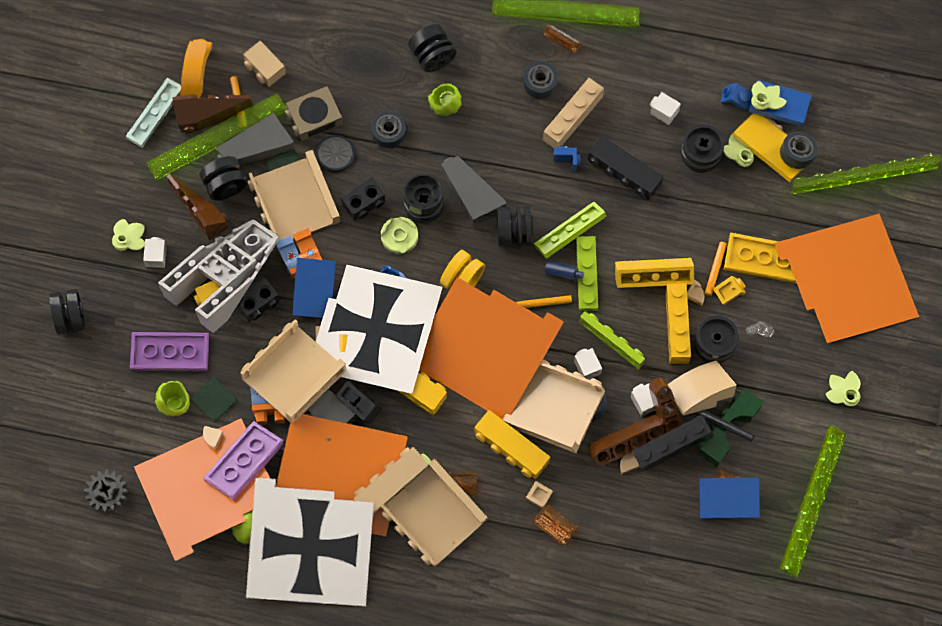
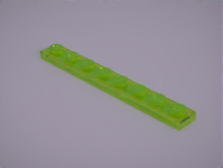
M493 0L492 14L638 27L640 7L562 0Z
M278 93L146 162L155 180H158L216 149L273 113L275 116L282 114L287 108Z
M927 154L922 158L915 159V157H910L900 162L893 160L883 165L871 164L866 168L854 167L849 171L836 170L831 174L824 175L819 173L809 178L802 176L793 180L791 190L792 194L938 169L941 157L940 154Z
M829 425L779 568L791 577L798 576L846 436L836 426Z

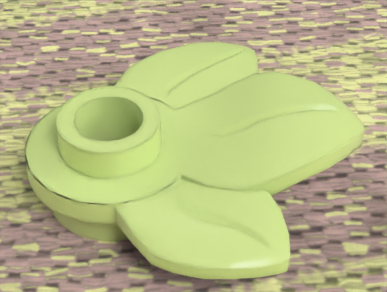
M758 81L752 87L753 97L751 103L755 108L760 110L766 108L780 109L785 106L787 101L779 98V86L765 88Z
M731 135L729 145L724 146V154L729 159L736 160L740 166H750L754 160V153Z
M125 219L118 221L114 226L113 246L119 251H124L127 248L132 250L142 249L145 246V241L141 239L144 233V225L140 223L129 225Z
M851 371L845 379L836 375L830 376L829 385L832 390L826 393L827 398L836 404L857 405L860 401L858 390L861 383L856 373ZM847 395H852L854 399L849 400Z

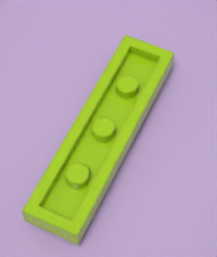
M592 202L535 242V248L547 259L606 217L605 211L595 202Z
M577 237V268L579 271L584 272L583 279H578L579 311L598 310L596 237Z
M585 311L580 316L579 323L639 370L644 364V355L638 349H632L624 338L613 334L614 332L609 326H603L598 322L599 320L592 313L588 314Z

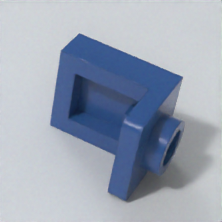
M734 83L723 89L720 102L723 104L730 102L744 111L748 109L753 93Z
M568 146L554 148V162H572V172H576L577 166H580V154H577V148H569Z

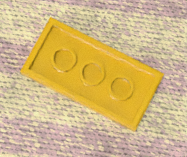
M753 113L733 133L732 136L787 181L791 182L802 170L792 168L784 163L780 155V148L787 135L764 116Z
M730 233L723 270L797 284L788 258L783 260L779 258L774 244L777 241Z

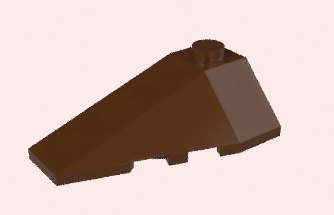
M197 95L172 97L177 124L181 132L193 133L196 130H201L254 106L250 95H226L224 98L215 97V95H208V98H198Z
M171 174L166 175L168 183L208 240L228 229L226 224L228 219L223 211L219 213L215 206Z

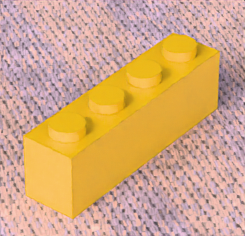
M691 258L615 262V279L618 288L666 286L667 284L686 283V285L694 284V265Z
M686 283L667 284L665 295L670 364H689L691 349Z
M423 372L418 373L412 394L398 391L433 416L447 398L445 387L439 383L434 384L431 382L430 378Z
M490 410L474 427V433L478 440L483 443L486 441L490 444V448L495 453H501L507 457L506 461L512 466L517 465L521 468V472L528 478L532 477L536 480L550 462L549 455Z

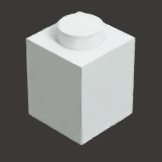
M661 92L659 97L655 96L651 101L650 114L670 125L679 112L681 103Z
M158 237L145 239L143 261L146 267L165 268L167 250L165 240Z
M593 348L589 350L582 349L576 353L574 363L579 373L585 379L589 380L601 374L602 367Z
M640 384L633 388L631 399L640 416L643 417L655 411L649 391V384Z

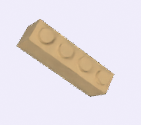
M588 78L544 130L543 141L553 148L562 146L602 99L604 88Z
M407 447L399 454L401 458L398 461L394 462L392 460L384 467L386 471L383 474L379 475L377 473L369 480L371 484L368 487L364 488L362 486L354 493L356 496L354 501L373 502V514H375L382 505L390 501L422 473L429 464L414 447L411 449Z

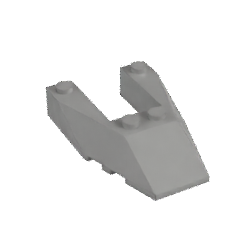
M254 219L232 230V234L226 237L220 236L215 239L214 243L206 247L204 245L200 246L158 282L164 297L176 306L208 278L219 285L220 288L195 309L200 323L213 333L228 321L279 240V236Z

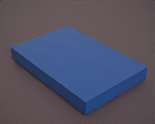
M758 80L765 86V88L770 86H778L775 84ZM779 86V98L787 101L782 108L760 110L755 108L752 103L748 112L803 127L812 95Z
M297 258L292 315L323 318L328 299L333 298L336 261Z
M699 478L700 518L760 517L759 478Z

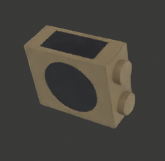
M327 86L286 103V117L288 121L292 120L294 124L292 126L293 132L296 137H300L301 141L343 125L342 116Z

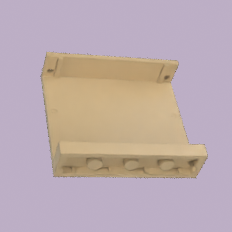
M313 150L305 152L306 158L262 175L253 177L252 173H249L250 180L248 185L251 192L255 191L256 193L254 200L257 208H262L263 213L261 217L264 225L268 224L270 231L279 236V240L291 236L294 240L293 234L307 228L313 233L340 222L339 213Z
M296 319L292 323H288L283 328V332L278 337H273L269 345L264 350L261 349L256 354L255 359L251 363L245 364L241 370L242 380L292 424L347 371L346 363L341 359L337 361L298 327Z
M542 360L512 415L506 414L503 421L517 431L577 453L605 390L601 382L596 379H585L578 372H573L572 374L567 372L562 366L556 365L554 367L549 362Z
M435 459L385 506H381L384 510L382 512L384 517L388 521L393 520L397 524L395 529L401 536L406 534L410 539L409 545L415 551L419 549L424 554L421 558L428 566L433 564L434 567L488 519Z

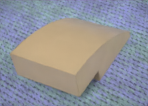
M717 361L694 368L668 384L673 392L677 409L683 416L716 407L717 401L734 397L737 386Z

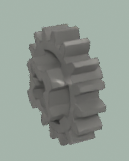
M108 469L105 470L104 474L97 471L98 476L91 475L93 481L86 482L89 488L84 489V492L89 495L85 498L87 501H91L89 503L91 508L96 506V511L98 512L101 508H103L104 513H107L109 508L114 512L116 505L120 508L122 507L120 501L127 500L123 496V494H128V490L124 488L127 486V483L125 481L121 482L123 477L121 475L117 477L116 471H113L111 474H109ZM107 479H108V480H113V481H115V482L110 483V482H108V481H106V480H107ZM104 485L106 486V488H108L109 498L104 493ZM104 500V501H106V503H101V502H98V501Z

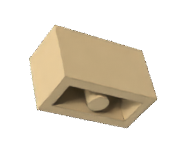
M261 41L243 54L244 65L249 71L253 70L256 73L257 79L268 87L286 74L285 66Z

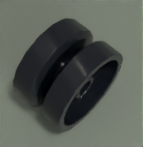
M710 125L692 127L687 131L681 148V157L684 164L695 172L705 173L713 170L718 166L724 150L722 134Z
M226 156L216 159L201 169L199 175L203 184L207 186L206 191L211 200L220 201L230 198L247 186L248 181L244 172L240 171L241 166L236 157Z
M67 290L65 294L66 303L60 292L51 293L49 295L50 308L57 335L68 333L69 321L75 332L85 330L84 309L78 290Z
M711 316L703 320L698 327L694 340L698 356L708 363L717 361L720 364L729 360L737 347L739 340L738 329L730 319L723 316Z

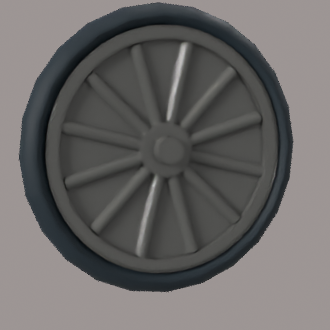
M340 135L328 136L318 144L316 159L325 170L340 172L350 167L353 163L355 148L346 137Z

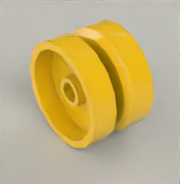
M460 250L446 267L441 276L440 285L450 290L458 277L475 287L484 272L485 264L478 259L471 261V254Z

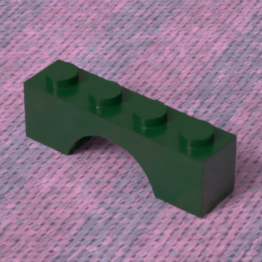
M744 388L741 393H736L732 399L733 405L730 408L726 407L721 417L731 424L737 421L751 422L764 402ZM714 424L711 427L714 436L699 444L700 451L698 454L718 467L731 447L726 440V429Z

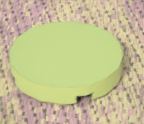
M405 217L389 219L382 227L381 241L389 252L405 254L411 251L417 244V227L410 219Z

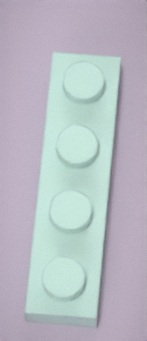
M169 78L165 80L126 135L129 141L143 148L172 107V97H178L181 94V85Z

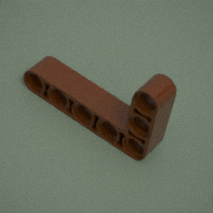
M656 378L649 384V391L656 414L598 439L589 445L588 452L598 465H606L632 453L633 450L682 425L673 392L663 379Z

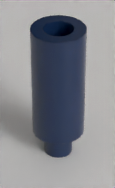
M548 261L546 264V275L572 281L583 279L584 272L579 271L577 267Z

